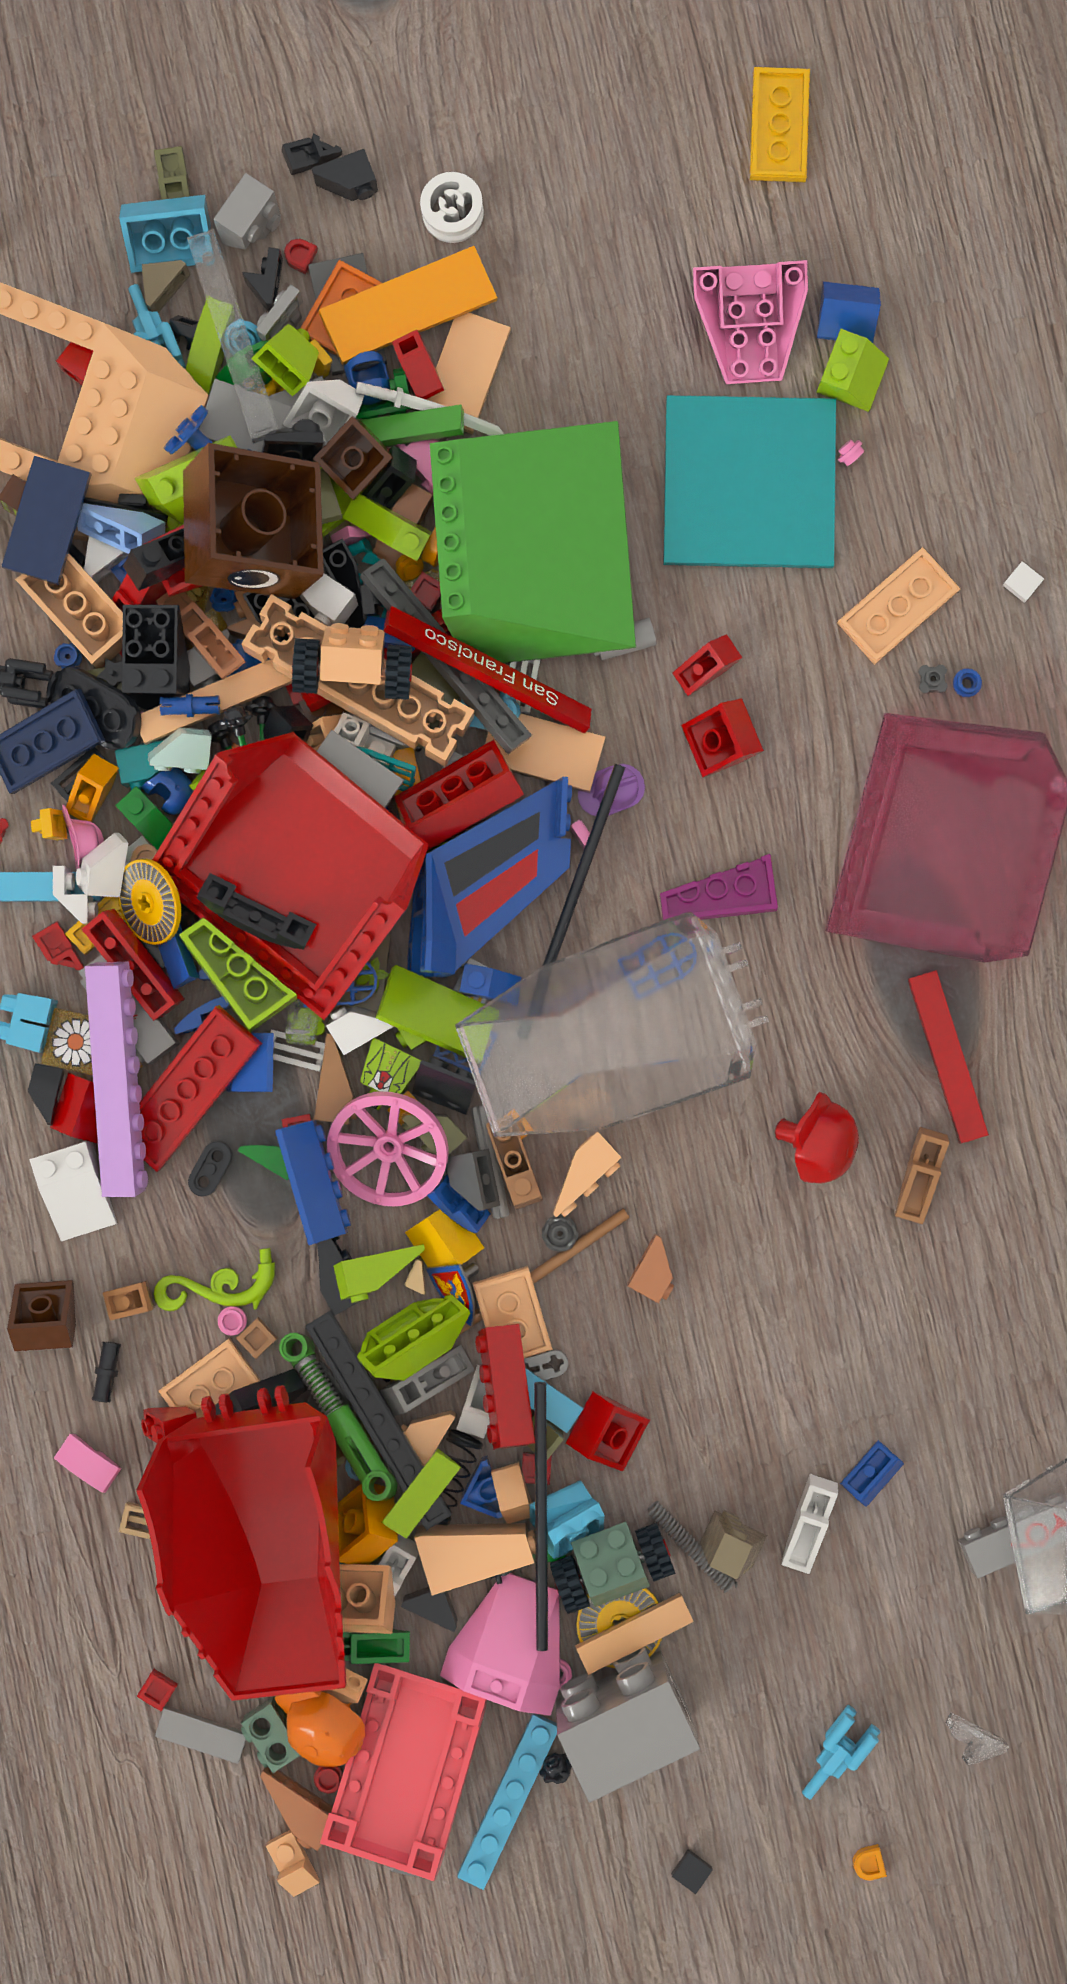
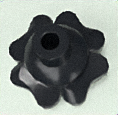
M554 1752L551 1756L546 1757L543 1767L539 1772L541 1777H544L545 1783L554 1782L560 1784L567 1781L572 1766L566 1753L558 1754Z

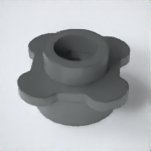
M940 664L937 667L923 665L918 671L921 676L919 689L922 693L935 691L943 693L948 687L945 682L947 669L944 665ZM933 676L936 680L931 681L930 678Z

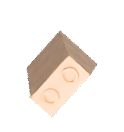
M526 1523L435 1525L427 1531L421 1525L417 1527L414 1537L432 1596L533 1564L534 1554H536L534 1530L528 1531Z

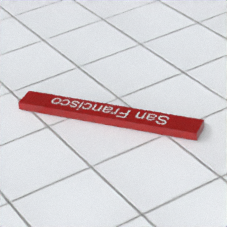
M393 606L388 610L383 629L385 633L584 734L590 728L592 709Z

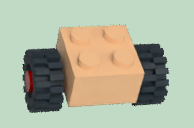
M335 623L331 626H326L321 645V661L320 640L295 638L292 661V691L317 694L319 673L321 681L381 684V677L386 676L385 698L409 700L410 682L412 680V646L388 644L386 665H383L385 632L383 630H379L378 627L372 625H365L361 628H349L346 624Z

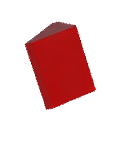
M68 1073L56 1107L53 1124L50 1128L70 1137L98 1144L93 1080Z

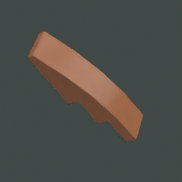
M185 592L170 597L168 593H165L156 600L157 605H179L185 638L222 680L246 663L213 621L204 614Z

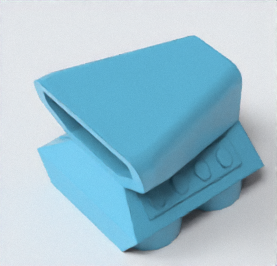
M581 1480L547 1495L548 1553L553 1559L573 1550L571 1542L604 1530L605 1515L599 1503L591 1497ZM534 1501L529 1505L530 1522L535 1527Z

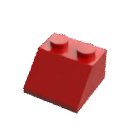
M742 698L722 702L681 725L702 778L744 762L764 751Z
M592 1391L575 1426L571 1430L566 1444L587 1459L624 1471L650 1420L615 1400Z

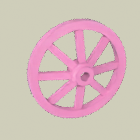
M372 1092L353 1099L337 1114L327 1137V1153L330 1152L335 1168L333 1171L339 1181L354 1195L377 1205L404 1206L423 1199L439 1184L448 1163V1141L438 1119L423 1104L399 1093ZM375 1105L391 1106L388 1130L385 1131L367 1112L366 1107ZM400 1108L416 1116L422 1124L403 1133L397 1132ZM355 1113L377 1137L340 1132L346 1120ZM430 1132L435 1142L437 1156L405 1144V1142ZM339 1143L371 1146L374 1149L346 1167L340 1153ZM403 1154L435 1166L433 1173L423 1184H419ZM378 1158L382 1161L375 1190L361 1183L353 1174ZM392 1162H396L411 1190L400 1193L385 1192Z

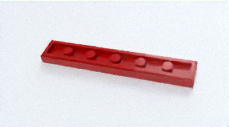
M937 970L909 978L908 983L959 1144L988 1136L989 1134Z

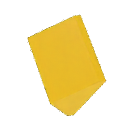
M440 1209L405 1232L414 1246L424 1244L425 1250L420 1256L428 1268L453 1264L462 1265L485 1248L475 1233L457 1224Z

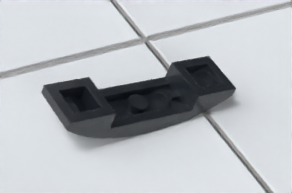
M211 873L208 875L197 895V899L207 908L232 925L256 937L278 945L304 950L317 924L292 912H289L286 917L236 893V885Z

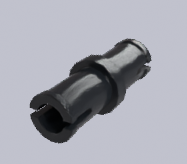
M102 1342L99 1367H95L97 1378L92 1397L94 1401L111 1402L114 1377H118L116 1366L121 1347L119 1343Z

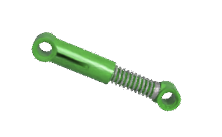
M299 1333L285 1335L279 1344L280 1354L292 1364L293 1368H296L297 1372L301 1373L300 1377H303V1381H306L305 1385L309 1386L308 1390H312L311 1394L314 1395V1399H317L316 1403H320L319 1408H322L321 1412H325L324 1415L328 1417L336 1442L361 1482L364 1495L372 1501H387L391 1499L397 1491V1480L385 1467L349 1405H341L343 1401H339V1396L336 1397L337 1392H333L335 1388H331L332 1383L328 1384L329 1379H325L327 1375H323L324 1370H320L321 1366L317 1365L319 1361H316L313 1341L310 1337ZM296 1341H300L302 1351L299 1355L295 1356L292 1352V1346ZM380 1477L386 1484L382 1494H378L374 1489V1483Z

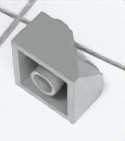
M245 173L213 220L221 242L224 245L246 250L250 243L264 239L270 231L276 230L281 220V214L274 191Z

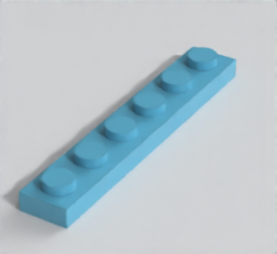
M532 1713L462 1862L457 1878L484 1890L557 1735V1723L539 1714Z

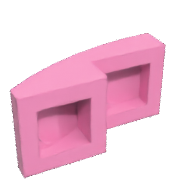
M69 1434L54 1457L61 1465L102 1493H106L122 1469L103 1452L95 1451L76 1434Z

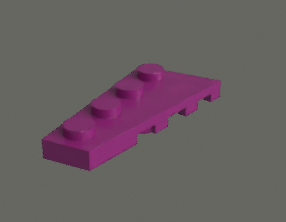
M764 855L755 861L742 863L733 869L722 873L718 872L700 881H693L660 893L663 924L777 911L778 905L771 855Z

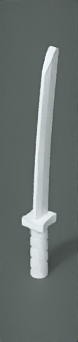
M357 382L355 393L394 402V407L400 408L401 405L420 411L447 407L404 393L403 388L397 387V391ZM464 413V426L490 436L504 434L499 426Z

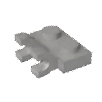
M290 284L286 291L282 290L275 298L274 306L269 313L265 312L259 318L256 331L262 341L270 340L288 320L296 326L302 319L298 308L303 300L300 291Z

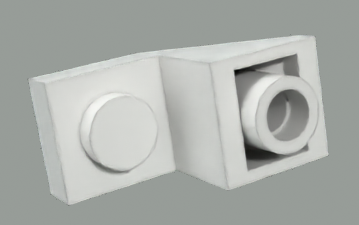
M343 712L334 730L355 746L367 748L392 757L395 752V744L369 734V722ZM373 758V759H375V760H377V761L383 762V763H385V764H389V763H386V762H384V761H381V760H378V759H376V758Z
M53 866V896L82 924L87 925L98 916L97 902H93L92 896L71 894V890L75 889L74 873H71V869L66 866Z

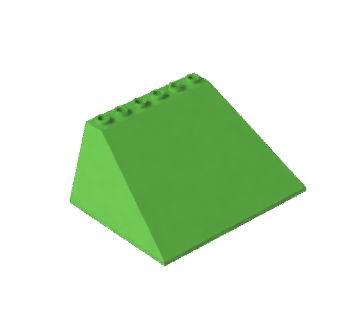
M618 421L430 443L442 618L452 637L502 663L636 648Z

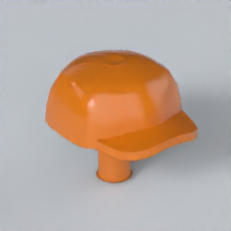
M321 1691L275 1697L276 1703L287 1714V1737L290 1746L309 1762L322 1767H337L346 1764L351 1757L361 1750L365 1738V1726L362 1719L351 1710L350 1705L352 1703H342L331 1694Z

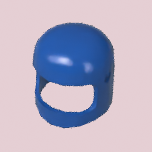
M375 351L360 353L344 366L348 385L355 389L357 382H362L390 390L386 365L380 353ZM369 361L380 362L374 367L365 370L352 371L354 366ZM364 395L362 404L372 405L383 400Z
M172 767L171 771H161L142 786V789L149 796L158 794L166 801L161 809L169 815L180 814L193 793V790L189 787L192 781L180 768Z

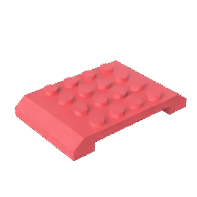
M374 1663L366 1689L368 1693L360 1716L365 1726L363 1745L361 1750L351 1757L345 1765L332 1812L328 1815L320 1844L435 1881L444 1857L477 1742L487 1699L464 1692L447 1684L380 1663Z

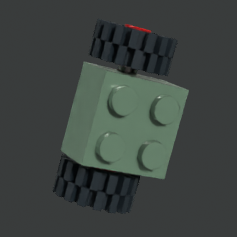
M627 1522L571 1542L581 1573L572 1555L550 1563L555 1585L567 1614L590 1606L584 1585L595 1607L649 1587L650 1584L642 1563L646 1562L653 1582L676 1574L670 1559L671 1555L658 1524L654 1523L635 1530L641 1551H638Z

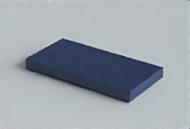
M38 456L33 457L1 566L3 569L53 584H60L92 476L90 472Z
M81 689L73 690L0 734V775L9 794L17 793L106 741Z

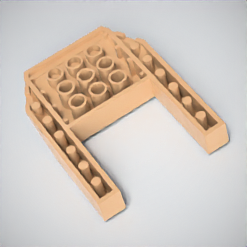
M0 282L1 315L93 350L59 459L55 460L0 438V471L10 475L14 474L20 479L27 481L33 457L38 456L90 472L92 476L85 497L118 503L119 494L144 495L135 478L191 452L192 447L187 442L171 455L163 448L173 436L177 437L179 435L176 429L185 418L191 421V415L200 405L206 408L209 395L195 382L186 369L177 362L166 347Z

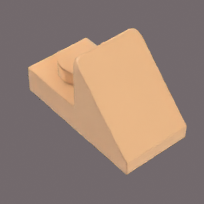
M288 1830L268 1841L266 1848L279 1871L278 1883L295 1897L319 1884L320 1880L303 1846L297 1842V1837Z

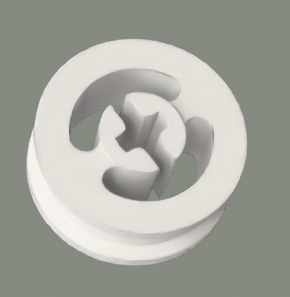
M445 172L432 178L422 191L420 199L422 217L425 227L432 236L443 242L458 243L469 239L478 231L484 216L482 194L478 185L470 177L458 172ZM439 199L440 210L433 212V206ZM470 203L472 208L466 216L465 204Z

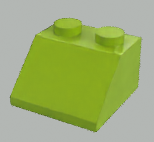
M840 329L816 393L869 412L889 358L867 338Z

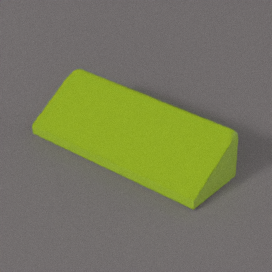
M437 1449L381 1523L407 1539L461 1466L440 1449Z

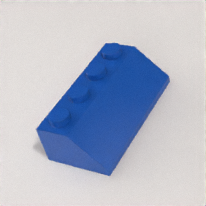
M311 1120L275 1130L308 1245L348 1233L347 1227L351 1226V1221L347 1209L342 1210L339 1198H342L343 1194L339 1181L333 1182L330 1170L335 1168L330 1152L325 1153L322 1142L326 1141V1136L322 1124L317 1125L316 1120Z

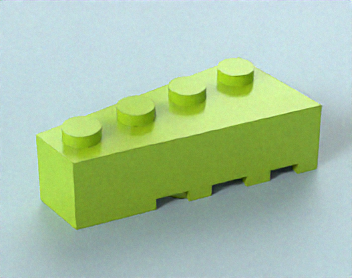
M202 918L179 934L181 941L250 1033L297 1000L296 993L282 984L273 974L259 965L250 955L241 950L205 918Z

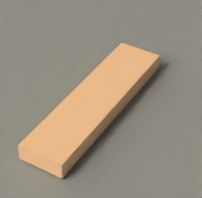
M678 1593L575 1645L588 1675L694 1621L682 1595Z

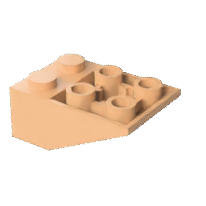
M598 1131L592 1134L575 1150L553 1210L555 1217H558L560 1214L566 1217L577 1207L574 1201L583 1194L585 1197H588L599 1186L596 1181L603 1174L609 1177L621 1166L618 1161L622 1157Z

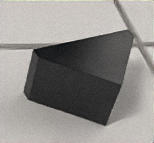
M428 1586L404 1596L402 1608L455 1632L458 1619L448 1591L432 1596Z

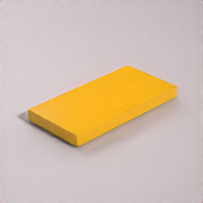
M754 67L750 180L806 182L810 69Z

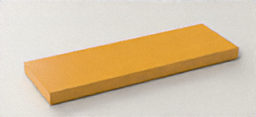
M472 246L319 309V315L340 362L344 365L356 355L366 351H378L390 346L392 341L416 329L421 333L497 301V295L475 246Z

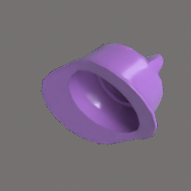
M618 764L626 768L609 815L636 805L643 797L645 790L644 779L633 766ZM614 765L595 773L590 793L578 790L579 803L583 810L590 815L596 816Z

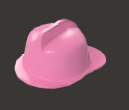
M62 805L64 820L73 845L77 870L79 865H81L82 858L100 845L104 838L101 830L94 823L70 819L65 805Z

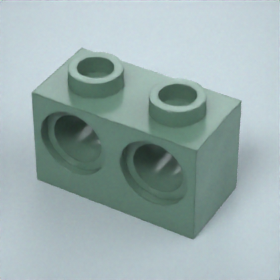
M275 1696L244 1716L241 1722L242 1734L249 1743H254L258 1750V1759L265 1768L269 1767L271 1772L275 1773L300 1756L288 1742L287 1715L276 1703ZM256 1719H267L270 1727L268 1729H261L256 1724ZM281 1743L285 1746L286 1752L277 1754L273 1751L272 1745Z

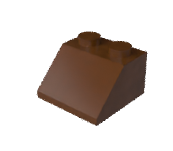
M352 416L313 459L320 463L321 468L352 500H355L391 462L393 456L361 420Z
M73 1280L15 1284L7 1326L14 1351L73 1348L76 1327Z

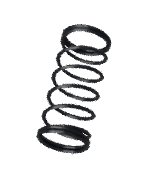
M451 1429L448 1436L452 1439L446 1438V1440L465 1450L474 1458L473 1461L447 1455L468 1473V1475L456 1474L454 1477H470L469 1470L460 1462L474 1463L477 1459L465 1447L480 1450L483 1443L468 1434ZM454 1477L452 1480L461 1487V1490L448 1488L443 1490V1493L455 1502L454 1505H448V1507L458 1505L457 1500L448 1492L460 1493L464 1491L463 1485ZM451 1516L438 1524L448 1526L452 1519Z

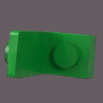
M403 368L393 369L394 379L389 380L390 389L397 391V387L403 388V392L409 394ZM383 400L372 405L362 404L356 418L364 420L377 418L379 415L390 413V415L403 414L407 412V409L412 408L401 405L400 408L394 407V402Z

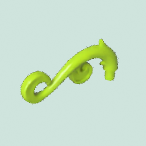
M271 1248L259 1249L260 1264H258V1271L252 1275V1279H256V1281L249 1289L234 1294L224 1291V1284H228L231 1290L238 1286L239 1274L234 1269L223 1268L213 1274L211 1288L186 1277L178 1275L165 1276L154 1287V1300L158 1307L165 1311L178 1310L186 1302L187 1292L182 1291L177 1299L169 1298L166 1292L170 1284L178 1283L213 1303L234 1307L252 1303L253 1309L256 1310L260 1301L272 1286L275 1277V1262H272Z

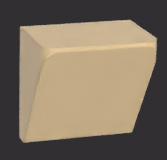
M418 1258L415 1260L408 1275L405 1286L425 1295L426 1285L423 1259Z

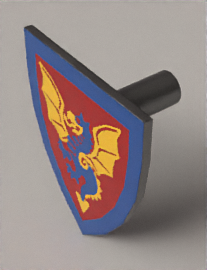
M472 1263L464 1269L461 1264L426 1268L441 1298L453 1295L470 1311L466 1323L472 1326L477 1297L470 1285L469 1279L479 1273L478 1266Z

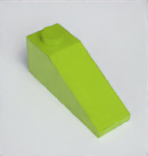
M362 494L355 500H351L343 516L344 519L416 561L421 557L425 545L432 534L428 529Z
M424 1244L341 1261L334 1265L341 1300L351 1298V1303L368 1300V1294L378 1290L425 1250Z

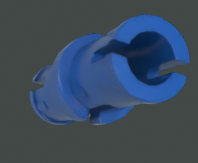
M186 694V697H160V704L162 706H171L160 707L161 716L187 714V717H194V714H220L219 705H214L220 704L219 695L193 697V694Z

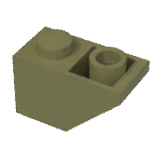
M405 1112L401 1116L405 1122L401 1126L405 1131L422 1124L411 1113ZM433 1113L444 1129L450 1154L467 1137L447 1114ZM427 1132L418 1136L424 1142L421 1148L437 1156L435 1142L431 1133Z

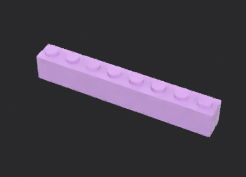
M96 962L85 966L102 1197H136L146 1190L148 1174L144 1171L143 1159L146 1156V1146L142 1142L141 1133L144 1127V1118L140 1114L139 1105L142 1098V1089L138 1085L137 1077L140 1061L136 1056L135 1050L138 1033L133 1022L136 1004L131 994L134 976L129 962Z

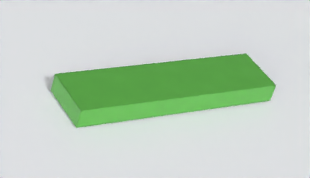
M462 405L361 420L384 446L464 435V409Z

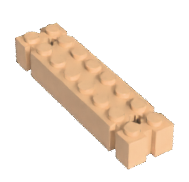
M271 594L259 613L262 621L261 626L252 625L242 642V647L245 653L264 664L268 658L272 659L274 669L292 679L295 638L320 640L321 661V645L326 625L303 612L300 613L299 617L294 616L291 605ZM285 634L288 635L289 639L287 641H278V636L284 637ZM319 673L318 695L413 749H416L418 744L424 746L425 756L444 767L457 748V740L454 739L455 735L463 737L474 718L475 710L455 699L451 705L444 702L443 692L413 675L410 682L409 700L385 698L386 676L381 677V684L321 681ZM436 720L440 721V728L435 727L434 730L430 729V723L428 722L434 723Z

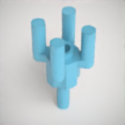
M131 285L128 290L138 313V316L132 320L136 331L133 335L166 347L177 362L186 369L183 356L170 324L162 322L157 311H149L139 285Z
M850 1705L845 1707L825 1734L824 1749L816 1758L821 1767L802 1791V1794L809 1800L814 1797L829 1776L839 1779L847 1768L852 1771L857 1770L879 1742L877 1736L880 1734V1730L873 1724L869 1726L856 1744L845 1736L846 1732L855 1722L853 1717L857 1713Z

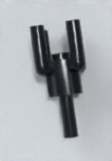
M9 658L5 661V666L0 665V695L7 698L10 704L43 709L48 706L47 698L41 697V691L25 689L26 678L49 682L53 671L46 670V663Z

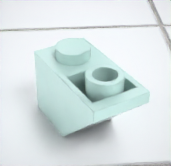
M178 728L148 753L149 765L154 766V769L160 771H171L172 767L183 768V771L188 773H201V770H207L211 747V734L209 730Z

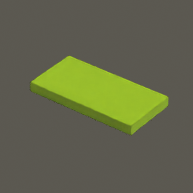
M394 965L391 969L376 1019L472 1061L481 1063L487 1050L498 1010L403 967Z

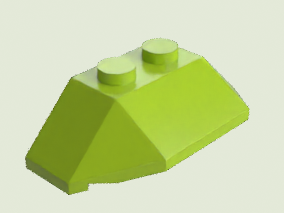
M231 435L213 442V444L237 448ZM204 447L135 478L149 505L184 524L183 470Z
M453 1295L413 1302L367 1332L361 1351L357 1356L358 1361L376 1378L404 1381L452 1349L470 1315V1311Z

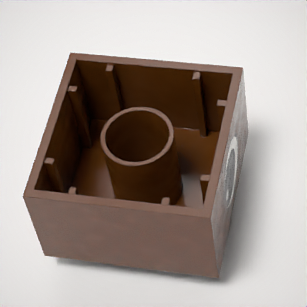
M208 443L183 470L185 583L263 595L272 594L276 597L296 599L324 575L320 463Z

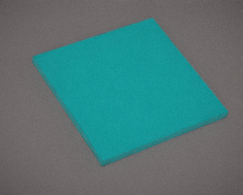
M667 395L663 565L833 568L835 541L836 399Z

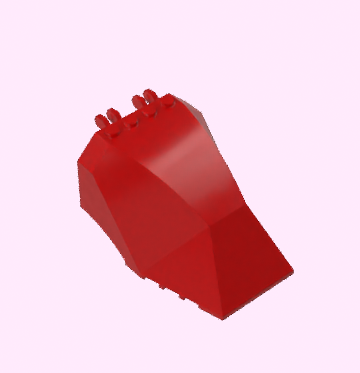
M284 1385L275 1388L274 1394L277 1401V1406L275 1407L271 1406V1397L266 1388L257 1390V1400L260 1409L233 1412L232 1400H230L229 1394L226 1393L219 1396L218 1403L221 1414L216 1415V1406L212 1397L206 1396L202 1398L201 1408L204 1417L193 1418L158 1440L136 1489L149 1530L156 1569V1590L164 1610L168 1616L173 1615L181 1625L182 1635L184 1637L189 1636L199 1650L197 1655L201 1660H207L214 1670V1678L232 1701L346 1687L340 1592L336 1439L326 1415L306 1402L289 1404V1396Z

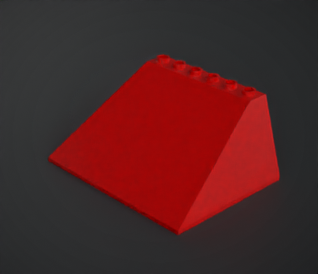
M294 732L218 752L152 860L160 864L169 873L176 885L181 903L201 919L205 918L241 950L250 955L259 965L296 993L297 998L325 1020L406 911L429 844ZM211 873L236 885V893L286 917L289 912H292L317 924L304 950L278 945L256 937L232 925L207 908L197 899V895L208 875Z

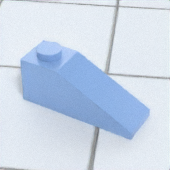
M83 503L77 523L78 531L128 554L131 549L165 534V522L144 512Z

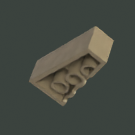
M723 1510L722 1514L714 1511L700 1544L710 1567L738 1580L746 1571L753 1567L767 1535L742 1524L739 1521V1517L729 1511Z

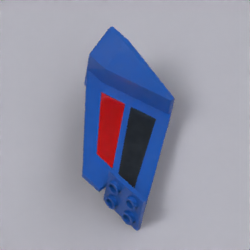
M561 777L425 855L413 891L407 970L423 977H448L454 975L459 967L570 868L571 839L561 838L566 835V831H569L571 816L567 814V802L570 803L572 798V786L568 785V777Z

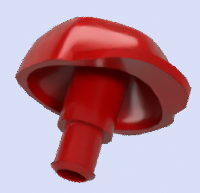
M822 1092L816 1095L811 1107L798 1124L783 1118L777 1123L775 1128L777 1140L793 1144L794 1149H796L795 1163L800 1179L809 1183H827L845 1174L854 1160L859 1144V1133L852 1115L839 1104L832 1102Z

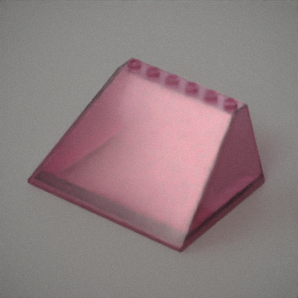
M884 713L825 931L983 963L1029 956L1067 814V778L1046 734L1036 731Z

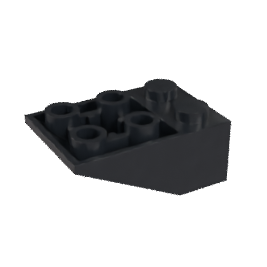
M123 605L122 693L184 696L190 693V665L179 605Z
M432 1057L429 1058L428 1062L421 1060L412 1094L467 1115L479 1082L474 1080L476 1075L457 1068L456 1073L447 1070L449 1066L447 1063Z

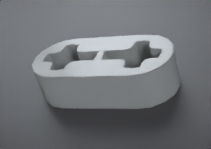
M558 1349L524 1359V1362L528 1363L529 1367H540V1370L533 1373L544 1381L564 1374L568 1367L566 1354ZM556 1355L557 1359H563L564 1361L559 1365V1370H554L553 1366L543 1368L542 1364L550 1362V1356Z

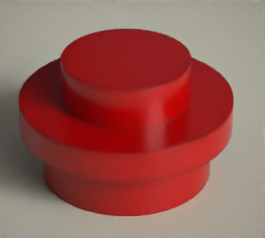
M319 1766L314 1774V1784L323 1793H334L339 1788L343 1772L339 1766Z

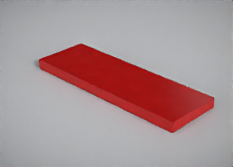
M220 1005L215 1006L139 1102L140 1114L144 1118V1127L141 1131L142 1142L146 1146V1156L143 1160L156 1172L164 1167L262 1045L254 1035Z

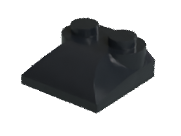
M302 419L294 424L292 428H282L268 432L265 435L261 452L316 462L313 458L323 447V432L317 423L310 419Z

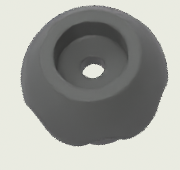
M553 1216L546 1221L542 1228V1238L549 1249L553 1251H568L578 1239V1229L571 1218L567 1216ZM562 1231L563 1235L558 1236L557 1232Z

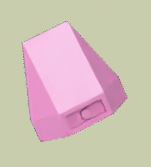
M807 260L732 267H694V300L725 384L782 381L808 292Z
M509 1573L501 1576L503 1583L497 1584L496 1582L449 1646L440 1676L464 1692L511 1709L551 1716L560 1688V1596L557 1589L548 1586V1650L537 1651L536 1582Z

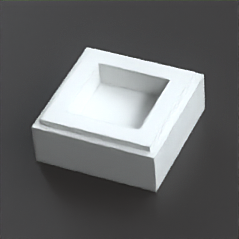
M1022 561L1004 582L1003 586L1025 603L1044 578Z

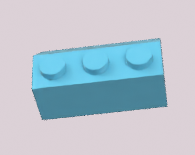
M205 195L121 205L119 219L131 273L142 272V264L177 260H182L187 266L215 263L211 222Z

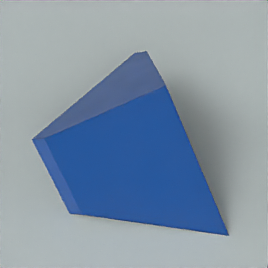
M487 1455L479 1461L462 1492L460 1504L498 1519L503 1516L499 1509L491 1474L492 1469Z

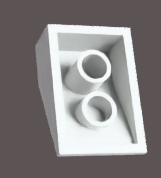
M82 1142L29 1159L38 1189L61 1241L118 1224L110 1197H102L100 1164L93 1142Z

